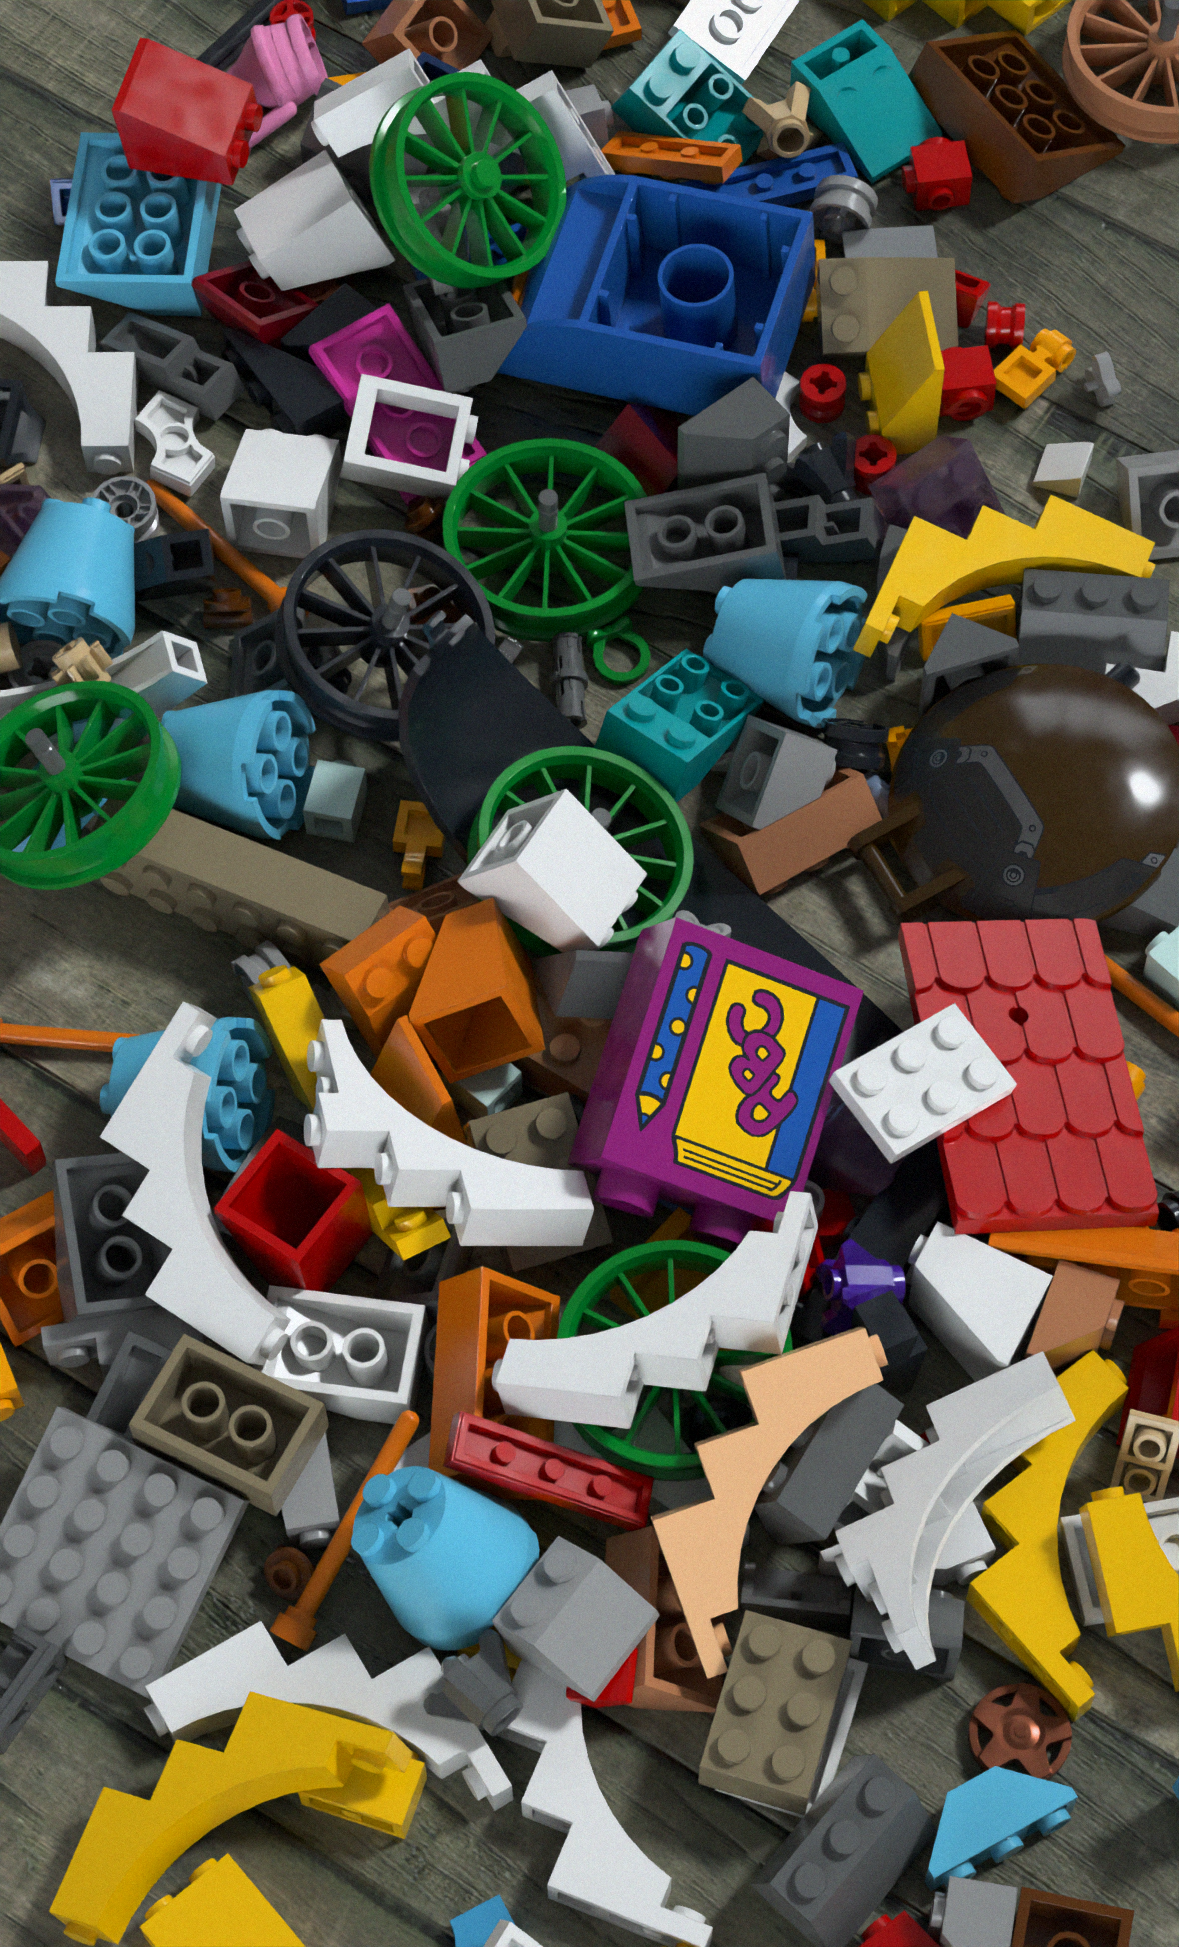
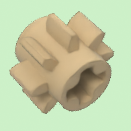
M82 637L77 638L62 647L52 657L58 668L50 674L58 686L80 681L109 682L111 680V676L106 671V668L112 665L113 662L98 640L88 646Z

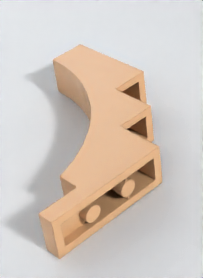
M860 1326L738 1369L755 1422L694 1443L712 1495L651 1516L707 1679L728 1671L724 1657L733 1654L732 1647L723 1623L712 1626L710 1619L738 1609V1571L742 1543L751 1512L769 1474L788 1447L812 1422L831 1407L854 1393L883 1381L880 1368L888 1365L883 1346L878 1335L875 1334L868 1337L864 1327Z

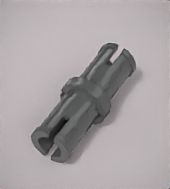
M562 632L556 634L551 639L554 672L550 675V689L555 692L556 708L580 730L587 725L584 691L588 688V674L582 667V637H578V634L574 632Z

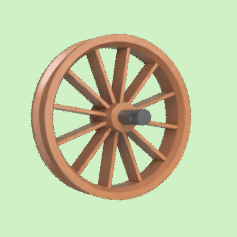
M1076 0L1067 24L1061 61L1064 80L1073 99L1092 119L1115 133L1149 143L1178 144L1179 105L1174 81L1179 83V0H1163L1165 2L1162 14L1159 0H1147L1152 26L1128 3L1140 0ZM1108 9L1123 26L1097 15ZM1081 34L1108 44L1080 45L1079 38ZM1119 65L1098 77L1088 67ZM1139 75L1143 78L1132 99L1113 90ZM1151 83L1163 85L1167 107L1142 102Z

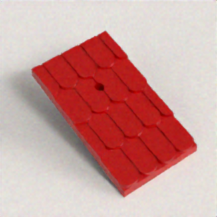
M1076 918L1073 921H1069V919L1025 920V922L1020 920L976 921V923H972V921L928 922L927 924H923V922L901 923L898 941L914 1024L921 1023L955 1003L1017 1083L1011 1094L936 1137L955 1235L1156 1226L1159 1215L1156 1202L1157 1190L1143 1140L1144 1128L1123 1051L1125 1043L1110 990L1112 982L1096 921Z

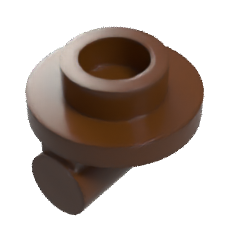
M424 496L407 510L406 514L409 518L405 522V528L412 535L433 543L443 532V517L447 503L442 497L431 499L429 496Z
M239 588L212 590V597L203 600L204 629L245 628L253 623L251 598L241 596V589Z
M280 1544L266 1559L264 1575L269 1587L275 1594L283 1599L294 1601L299 1600L317 1566L312 1564L301 1551Z

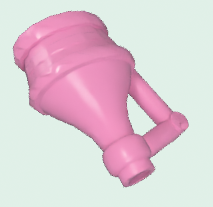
M301 14L291 15L286 19V22L269 26L254 25L238 60L226 72L253 84L257 104L273 109L262 117L259 131L252 133L249 141V154L252 147L293 118L297 113V106L312 95H318L322 82L325 78H328L318 47Z

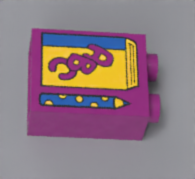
M677 917L642 929L567 1164L599 1176L593 1198L614 1209L639 1216L652 1217L660 1198L694 1211L687 1231L688 1234L719 1247L736 1250L749 1231H773L777 1212H784L790 1191L803 1192L834 1091L829 1080L832 1074L841 1068L864 990Z

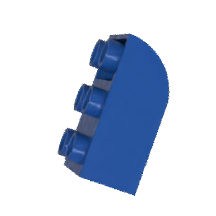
M634 175L595 176L572 184L566 188V207L547 254L529 270L518 306L526 318L527 327L496 373L694 416L752 377L776 399L816 280L813 212Z

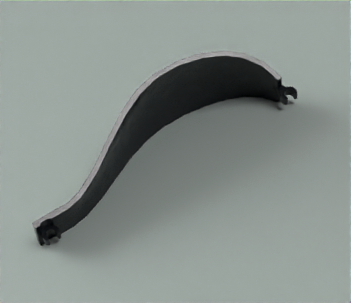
M439 610L423 625V631L429 640V651L412 668L398 703L399 744L411 781L431 818L467 864V844L473 821L490 787L505 769L519 759L539 750L561 746L594 748L595 745L496 648L467 614L448 629L443 622L446 614ZM551 779L557 792L567 789L578 800L579 780ZM591 783L589 813L592 814L597 808H603L610 812L621 797ZM534 784L525 786L514 793L515 796L525 803L541 798ZM627 802L607 827L606 831L611 836H615L650 823L634 806ZM499 808L495 812L492 829H495L505 815ZM691 836L694 857L692 877L689 888L671 919L675 918L676 912L685 910L691 912L698 919L699 923L705 926L716 923L726 924L731 928V939L856 987L830 961ZM659 837L624 849L628 854L667 861ZM645 877L640 886L663 902L668 881ZM633 905L621 914L628 928L648 918L647 915ZM864 993L841 1068L903 1033Z

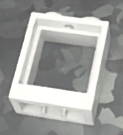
M361 374L340 478L421 496H429L431 498L442 497L444 501H448L456 483L469 468L470 460L461 457L464 443L473 444L478 416L470 415L473 398ZM375 402L456 419L446 471L443 472L366 455L365 449Z

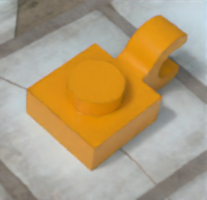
M400 801L392 842L393 852L405 853L401 875H404L402 884L404 889H423L427 856L442 858L446 838L435 825L423 802Z

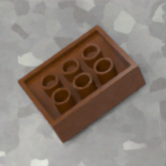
M1016 29L926 42L908 75L933 118L943 127V132L954 141H965L967 154L972 164L982 170L997 186L998 192L1004 198L1010 200L1012 204L1043 198L1121 154L1126 147L1111 130L1100 125L1080 108L1061 76Z

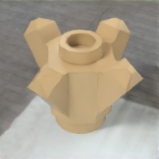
M796 81L788 89L785 100L770 105L752 97L747 100L742 112L758 125L764 134L757 149V155L767 160L776 159L781 156L793 158L803 153L805 149L815 147L823 133L812 125L807 124L805 120L811 88Z

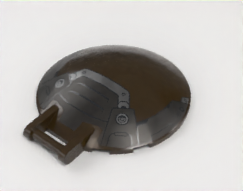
M1036 663L999 669L968 681L951 691L934 704L917 722L901 747L893 767L888 795L889 816L855 834L848 841L847 847L856 860H862L890 905L888 913L898 926L901 923H909L939 906L950 914L953 911L973 922L994 920H1020L1025 922V920L1069 919V921H1073L1076 918L1095 920L1097 924L1116 915L1140 898L1161 876V869L1170 858L1174 848H1178L1179 746L1168 725L1158 712L1144 698L1113 678L1092 670L1063 664ZM890 845L917 886V889L908 894L905 893L880 853L882 849Z

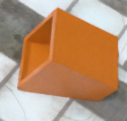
M494 898L445 915L409 1011L411 1024L450 1084L545 1050L531 960Z

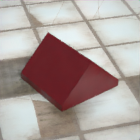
M250 260L194 277L191 285L209 314L226 327L233 328L281 350L280 339L319 306L296 288L281 291L271 276L263 280Z
M628 403L594 448L607 453L623 464L641 484L647 497L677 491L678 427L681 424L669 410Z

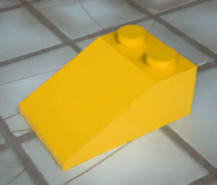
M919 291L866 353L865 372L858 373L861 401L868 400L870 411L865 413L867 435L875 434L887 438L895 446L897 455L932 451L936 447L945 368L928 291Z

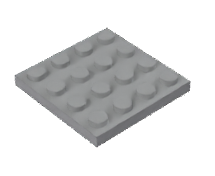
M57 1407L0 1525V1622L13 1629L18 1624L23 1625L48 1642L60 1647L63 1655L150 1699L145 1686L169 1673L250 1501L64 1407Z

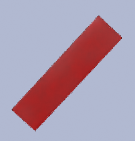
M459 1411L452 1417L443 1467L630 1531L646 1528L654 1482L653 1477L464 1411Z

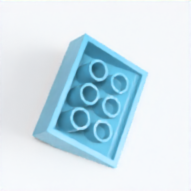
M81 132L55 278L57 287L156 316H201L203 303L191 285L194 277L208 273L221 184L130 169L119 133Z

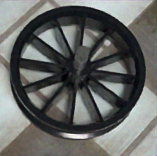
M387 529L353 531L322 543L310 552L296 568L277 613L274 632L275 651L279 666L288 685L294 693L298 694L305 701L306 707L317 717L329 725L356 737L382 742H399L398 703L402 695L397 664L409 676L412 668L429 651V644L426 643L429 640L423 631L424 624H414L453 601L461 615L467 614L483 634L495 645V628L490 605L479 583L465 566L450 553L430 541L412 534ZM355 562H365L372 605L339 566ZM378 562L410 570L403 588H397L393 591L388 604L385 602ZM414 573L426 578L442 590V592L408 613L406 612L412 598L407 589ZM323 575L350 608L307 590V587ZM297 607L342 627L297 629ZM447 623L445 625L450 629L455 623ZM355 645L317 670L310 664L302 648ZM360 658L369 664L354 699L344 695L325 681ZM373 667L384 668L392 710L381 709L358 702Z

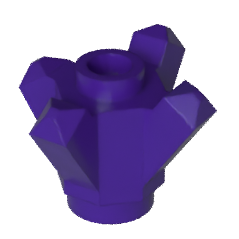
M852 1239L842 1244L837 1261L826 1259L816 1267L815 1272L819 1282L822 1283L824 1298L827 1301H831V1309L822 1313L821 1319L822 1329L829 1334L837 1335L852 1328L851 1319L854 1306L890 1290L894 1292L900 1304L903 1302L905 1276L902 1268L899 1265H890L884 1259L875 1258Z

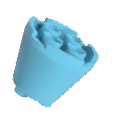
M91 497L84 498L82 504L63 502L51 498L43 500L39 513L0 577V624L10 621L16 632L18 642L25 645L31 642L32 638L36 641H55L65 646L71 641L82 637L90 646L98 640L111 660L122 655L124 648L131 645L135 631V528L111 514V506L107 502Z
M742 579L733 588L728 586L722 587L717 595L715 612L718 614L713 633L709 635L705 642L703 658L713 663V666L733 679L744 683L749 690L763 698L766 703L796 722L814 728H821L823 718H836L837 709L833 708L845 689H854L861 672L865 655L854 651L853 647L866 619L862 618V603L865 602L868 595L863 588L842 581Z
M265 690L178 711L170 710L164 713L161 724L176 743L181 760V782L174 808L257 838L281 840V836L289 829L299 830L304 822L303 808L315 770V766H309L308 734H312L316 729L310 710L298 694L292 691Z
M224 1017L216 1019L211 1027L213 1035L210 1043L199 1056L192 1058L190 1064L211 1077L202 1125V1166L215 1171L236 1173L272 1122L275 1089H266L267 1073L264 1059L270 1057L272 1048L265 1030L256 1020L241 1017ZM165 1030L129 1038L120 1037L115 1041L112 1051L113 1065L110 1081L104 1084L100 1093V1107L104 1114H111L112 1118Z
M410 1466L396 1470L389 1475L377 1474L373 1476L363 1489L364 1499L355 1516L351 1545L359 1553L397 1621L422 1644L437 1650H459L478 1644L479 1636L494 1625L492 1620L539 1561V1543L536 1533L530 1528L523 1514L507 1500L429 1468Z

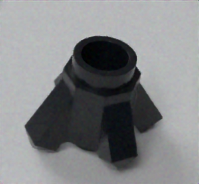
M842 431L832 438V445L828 447L825 441H820L802 450L799 453L800 456L796 457L795 463H787L786 485L805 497L819 495L826 505L857 500L858 498L853 490L856 487L854 481L856 438L849 432Z

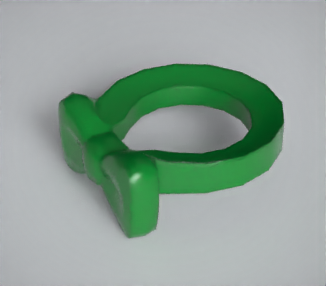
M624 616L615 624L608 625L603 629H594L587 632L586 645L589 649H593L595 671L603 680L613 685L625 686L634 684L645 676L650 665V650L644 639L633 632V622L629 616ZM620 638L622 641L635 646L641 656L638 665L631 671L623 673L615 672L608 668L603 660L606 648L605 643L607 641Z

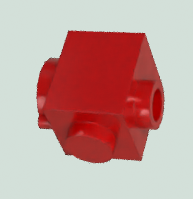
M933 137L921 142L918 146L910 147L909 166H902V184L905 194L912 193L916 211L943 210L948 207L969 205L973 176L964 140L951 142L944 137Z
M988 345L968 348L950 347L941 351L945 370L939 417L950 416L955 420L968 421L982 416L987 411L993 410L997 383Z

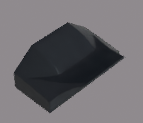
M0 378V466H8L19 462L37 463L46 420L28 402L23 381Z

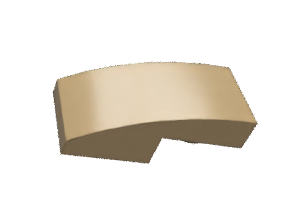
M1130 1409L1110 1488L1123 1486L1125 1495L1140 1492L1144 1502L1163 1500L1179 1444V1421Z

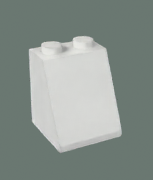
M326 150L234 210L242 226L236 233L247 251L251 254L249 256L251 263L263 280L271 276L281 291L387 266L395 261L368 209Z
M246 429L220 495L227 541L239 551L305 558L315 548L326 542L342 468L339 440L329 439L317 434L309 436L286 434L275 429H264L262 431Z
M567 789L507 810L457 882L464 889L483 901L494 898L504 915L565 953L573 950L590 949L591 951H597L603 947L613 936L614 929L612 926L619 915L627 911L637 900L638 893L636 890L647 873Z
M937 1221L929 1238L921 1234L910 1253L908 1263L911 1266L905 1278V1283L911 1285L908 1305L973 1380L977 1382L1020 1362L1032 1338L1053 1276L966 1234L955 1235L953 1228Z

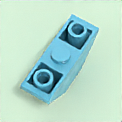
M994 1766L948 1792L925 1879L930 1892L943 1884L947 1887L950 1876L971 1879L976 1874L973 1867L991 1857L995 1863L1010 1858L1024 1847L1021 1840L1038 1830L1041 1831L1043 1836H1047L1065 1826L1072 1819L1069 1813L1073 1811L1078 1798L1073 1788Z

